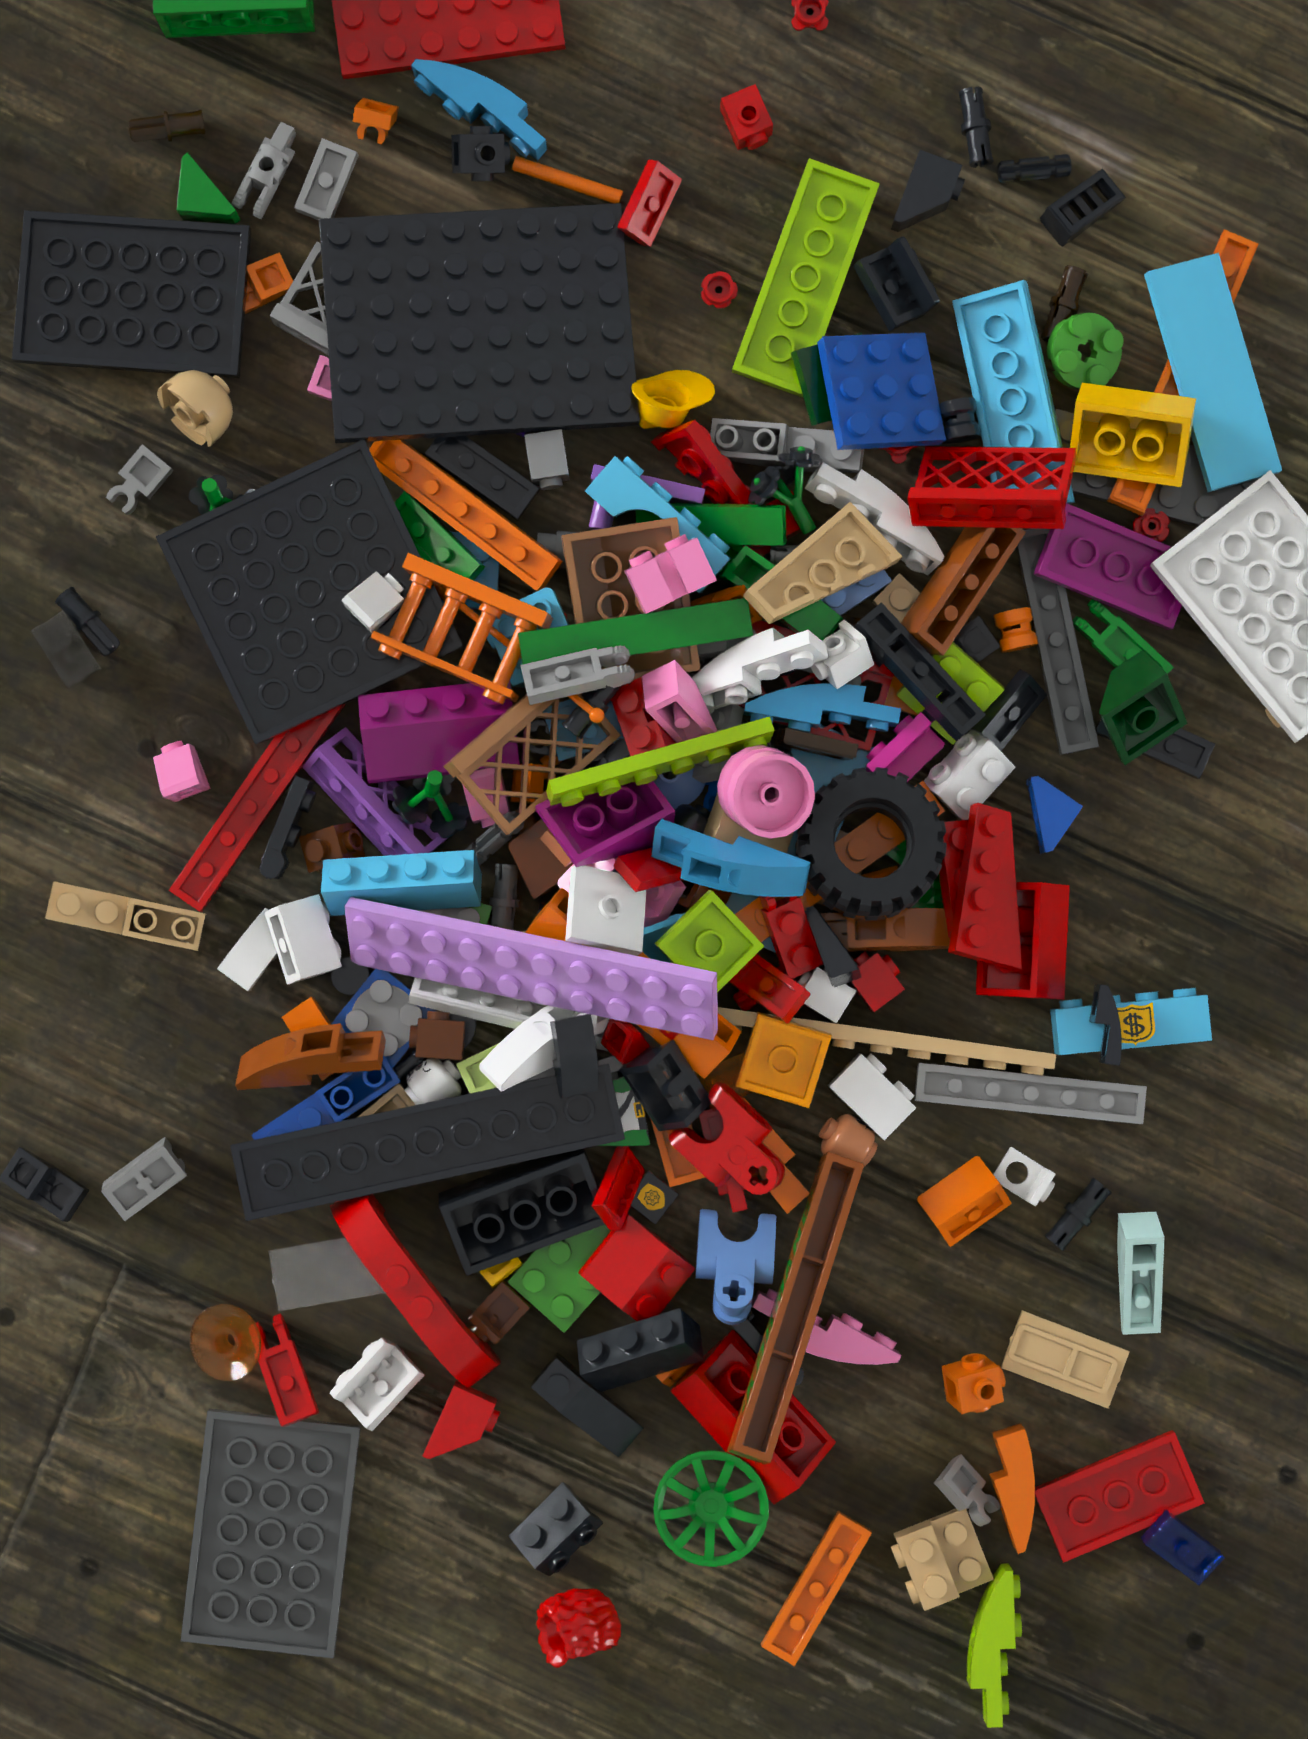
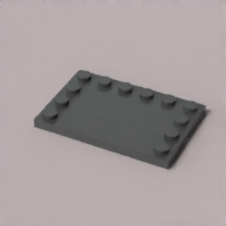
M209 1409L207 1411L181 1642L334 1658L361 1425L303 1419L286 1427H281L277 1416Z

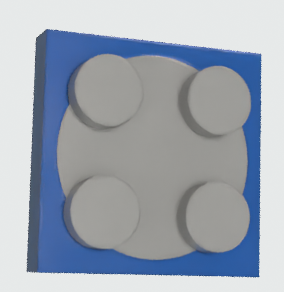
M375 969L331 1024L341 1023L345 1033L383 1031L386 1039L384 1057L393 1069L409 1050L411 1025L418 1026V1018H427V1011L437 1010L409 1004L411 989L390 972Z

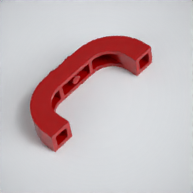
M373 1194L334 1202L330 1206L337 1225L359 1259L420 1339L454 1378L465 1387L470 1388L501 1364V1360L488 1343L481 1340L461 1321L409 1254L384 1217L386 1210Z

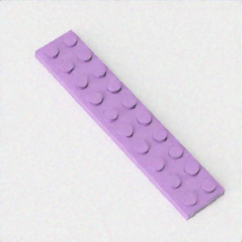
M350 897L344 906L351 961L360 966L714 1040L718 1031L717 972Z

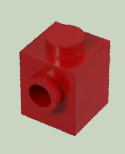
M756 84L721 98L720 111L737 150L747 147L748 150H753L769 141L768 137L772 136L773 123Z
M865 951L854 959L860 970L861 978L850 983L872 1012L877 1011L905 990L895 977L900 973V970L887 954L881 958L878 952L869 956Z

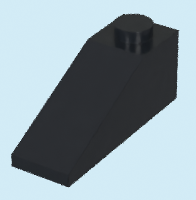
M558 1352L532 1382L531 1388L617 1457L621 1456L644 1429L641 1424L604 1392L598 1391L582 1378L580 1371Z

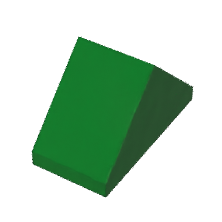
M188 152L182 156L177 200V212L182 220L237 224L241 219L235 208Z

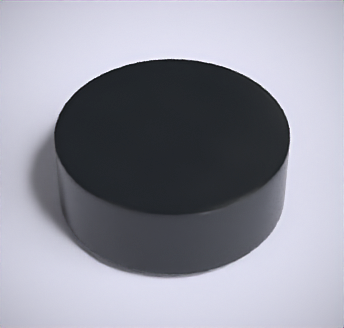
M346 957L340 960L342 967L332 971L331 980L339 992L346 995H355L370 976V971L368 967L352 962L351 957Z

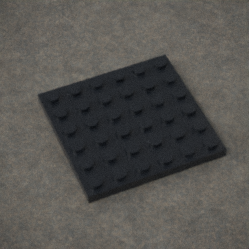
M360 440L156 536L255 745L427 665L404 654H401L398 660L378 651L380 644L370 638L372 633L342 602V599L376 571L383 578L389 573L405 589L400 594L405 600L412 582L409 580L411 574L402 565L408 553L421 558L365 440ZM432 584L431 589L426 588L402 642L420 651L424 650L443 607L434 584ZM401 607L376 632L389 636ZM453 624L437 656L439 659L463 648Z

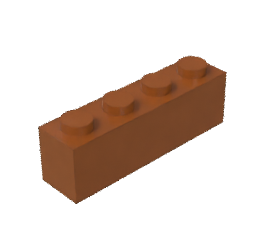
M965 527L901 622L929 654L944 656L1026 531L1022 528Z

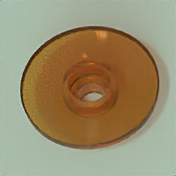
M219 1304L204 1310L194 1321L190 1333V1348L197 1365L207 1375L218 1380L232 1381L248 1374L257 1364L261 1353V1336L256 1323L247 1312L234 1305ZM229 1333L235 1340V1346L228 1342Z

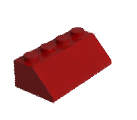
M734 1330L730 1331L704 1355L703 1361L695 1363L670 1390L725 1452H727L757 1358L754 1351ZM792 1394L771 1463L761 1464L741 1456L738 1457L751 1465L757 1472L766 1488L768 1499L773 1504H776L802 1486L835 1445L836 1441Z

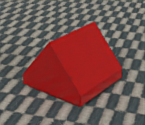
M609 1019L600 1042L621 1064L629 1063L650 1047L641 1033L631 1023Z

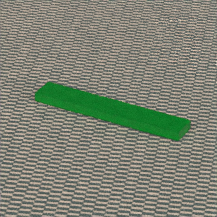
M745 598L649 612L647 614L642 613L519 632L517 634L523 665L592 648H597L598 650L611 646L615 647L616 645H625L629 649L630 655L750 637L753 636L749 603Z

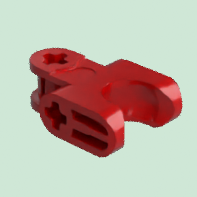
M715 1082L709 1090V1100L722 1115L724 1128L717 1140L704 1139L694 1130L686 1127L674 1129L669 1134V1141L680 1154L715 1185L722 1187L732 1176L750 1193L756 1195L766 1194L778 1187L785 1176V1168L781 1159L762 1142L771 1133L772 1127L729 1085ZM765 1166L768 1169L765 1175L766 1179L760 1181L757 1178L760 1172L759 1168Z

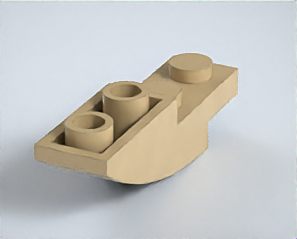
M53 881L45 919L198 951L206 914Z

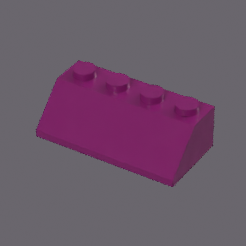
M509 681L507 688L512 690L511 682ZM471 683L359 695L360 731L368 783L425 778L433 770L439 771L442 776L450 775L443 766L511 708L514 702L505 699L502 705L482 696L483 688ZM508 742L503 746L502 763L520 765L518 743ZM496 753L486 762L495 763ZM479 767L477 770L485 769L486 767Z

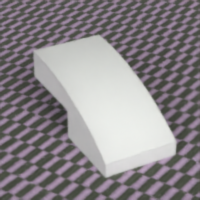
M264 908L217 968L246 991H250L269 964L278 956L264 913L268 911L267 908Z

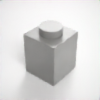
M562 429L524 435L532 483L540 485L541 490L562 487V481L570 480Z

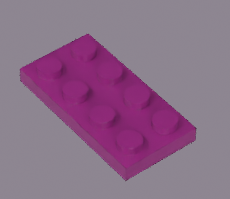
M1066 503L1064 529L1049 530L1033 575L1166 630H1172L1182 605L1150 567L1153 561L1171 547Z

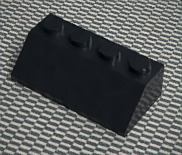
M585 1148L524 1161L439 1193V1208L466 1276L605 1225L592 1207L599 1186Z

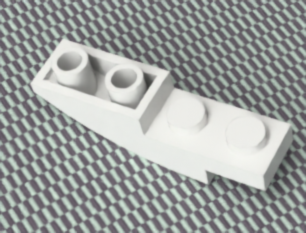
M824 462L810 476L805 486L806 490L813 493L819 501L832 504L839 509H842L851 502L903 556L901 560L911 570L928 576L942 563L945 556L926 526H912L909 506L878 479L862 469L851 479Z
M770 628L737 643L721 653L696 673L692 679L695 681L711 714L714 712V709L727 705L742 704L749 698L761 695V680L776 679L782 673L794 669L809 668L815 662L827 659V644L809 630L784 637L776 629Z
M546 1006L507 1035L480 1063V1071L502 1092L554 1067L552 1060L557 1059L550 1022L587 1013ZM591 1015L595 1036L606 1030L610 1018Z

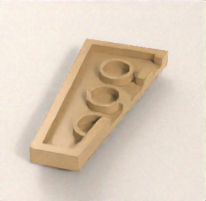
M849 502L744 593L743 597L771 624L897 564L903 556Z

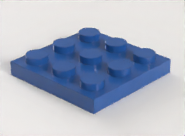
M925 333L823 336L817 342L837 450L940 445L946 440Z

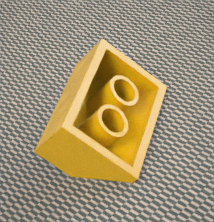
M1082 382L1075 403L1070 448H1076L1077 455L1073 472L1181 487L1192 432L1196 398Z

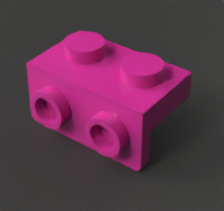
M922 712L914 719L908 715L894 728L893 731L897 736L886 745L881 741L868 753L866 758L870 762L866 765V772H874L876 767L887 768L888 775L896 777L898 772L909 776L907 780L909 782L943 749L945 743L930 729L932 723Z

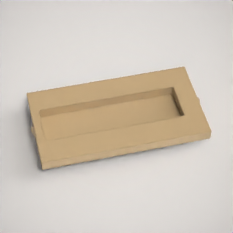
M1022 1310L1013 1335L1009 1339L1010 1343L1001 1368L1109 1409L1130 1351Z

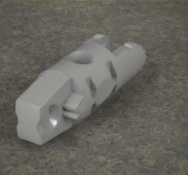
M280 122L271 139L264 138L231 203L232 206L242 209L254 187L262 192L254 205L253 216L262 219L295 154V151L290 149L296 137L294 127ZM272 167L271 170L264 171L265 168Z

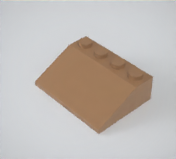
M677 517L561 535L575 624L644 613L624 571L632 567L629 560L647 551H651L653 557L667 551L664 544L680 536ZM689 594L651 612L691 606ZM697 645L630 655L628 662L625 663L634 669L635 677L633 680L674 660L686 672L701 670Z

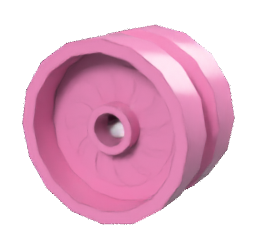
M764 745L746 747L732 755L722 768L717 784L718 800L726 816L752 834L769 839L784 837L799 829L811 814L815 800L814 781L807 768L794 757Z

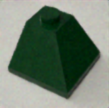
M1144 650L1111 671L1099 713L1121 762L1127 765L1188 723L1167 673Z

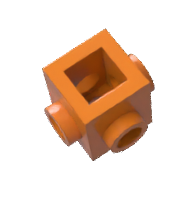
M968 1354L963 1356L961 1361L942 1366L946 1401L961 1414L985 1412L992 1405L1004 1402L1002 1387H1005L1006 1381L1003 1370L984 1354Z

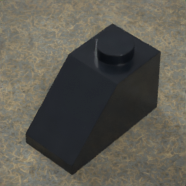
M920 150L891 230L899 232L945 211L950 199L958 201L965 179L958 177L963 165Z

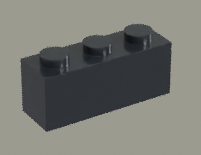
M681 1308L577 1340L580 1376L600 1392L704 1360L700 1325Z

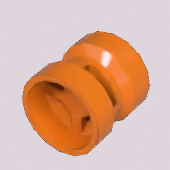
M1031 607L1012 609L994 615L995 625L1001 630L1002 638L999 643L1002 653L1018 651L1038 645L1037 634L1032 631L1030 624L1033 619Z

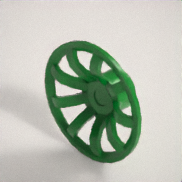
M717 1450L698 1451L676 1461L660 1480L654 1498L655 1524L667 1547L687 1562L709 1567L728 1565L740 1560L751 1552L760 1541L766 1529L769 1517V1500L766 1488L757 1472L740 1457ZM702 1460L725 1461L716 1482L708 1481ZM692 1464L699 1486L696 1489L690 1488L673 1477L683 1468ZM734 1466H736L752 1482L738 1489L728 1491L725 1486ZM667 1487L688 1498L689 1503L676 1508L663 1509ZM757 1491L760 1508L759 1514L734 1506V1501ZM690 1515L692 1518L691 1522L680 1536L674 1540L668 1531L665 1520ZM731 1517L757 1524L753 1534L745 1543H743L729 1522ZM700 1526L705 1528L704 1556L683 1548ZM715 1529H722L736 1549L735 1551L714 1557Z

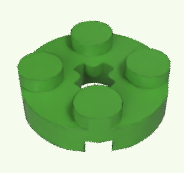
M1079 313L1070 316L1068 319H1063L1054 327L1047 343L1048 360L1051 359L1055 370L1052 372L1056 379L1063 385L1073 389H1080L1082 382L1105 386L1115 374L1120 364L1121 348L1124 342L1123 335L1114 328L1108 319L1096 313ZM1088 342L1091 355L1086 357L1083 362L1081 360L1082 353L1078 351V346L1086 345Z

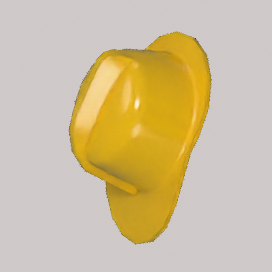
M689 370L664 372L649 378L636 380L631 386L632 393L638 399L639 425L644 429L654 427L674 428L679 426L690 409L704 405L711 401L715 395L714 385L708 378Z

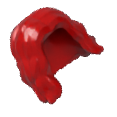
M573 1588L563 1593H557L543 1601L536 1611L538 1616L537 1628L540 1631L538 1643L541 1646L542 1652L546 1654V1662L555 1668L563 1666L569 1659L585 1657L597 1651L609 1650L618 1645L621 1637L622 1625L616 1608L611 1599L598 1589Z

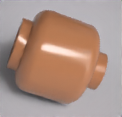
M848 1113L839 1116L836 1120L832 1117L829 1118L819 1132V1137L823 1139L821 1142V1152L823 1155L831 1152L863 1163L864 1167L870 1162L878 1147V1144L875 1142L874 1130Z

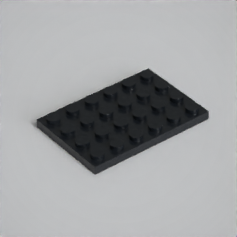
M24 210L12 360L15 363L171 374L197 370L205 372L210 376L240 378L248 280L247 265H249L251 242L250 226Z

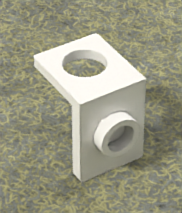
M1013 1147L1009 1148L993 1173L1003 1187L1034 1206L1038 1204L1039 1200L1044 1202L1055 1185L1052 1181L1056 1175L1054 1172L1036 1163ZM1012 1162H1022L1027 1167L1028 1176L1020 1184L1011 1183L1006 1177V1169Z

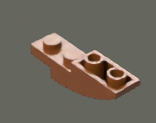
M905 908L899 915L887 918L886 915L879 916L877 920L865 921L864 916L856 915L854 919L843 916L844 912L821 913V916L848 952L949 949L950 938L948 937L944 908Z
M341 1023L321 1025L286 1033L255 1046L241 1056L235 1086L237 1090L311 1085L312 1076L317 1074L381 1070L386 1039L383 1031L345 1033Z

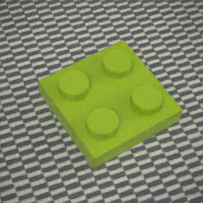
M952 642L944 656L931 655L983 712L1005 690L1003 685L954 642ZM904 685L898 690L897 696L917 714L925 709ZM935 720L931 726L954 745L956 741Z
M708 890L654 943L674 964L717 972V992L764 947L756 936L712 890Z

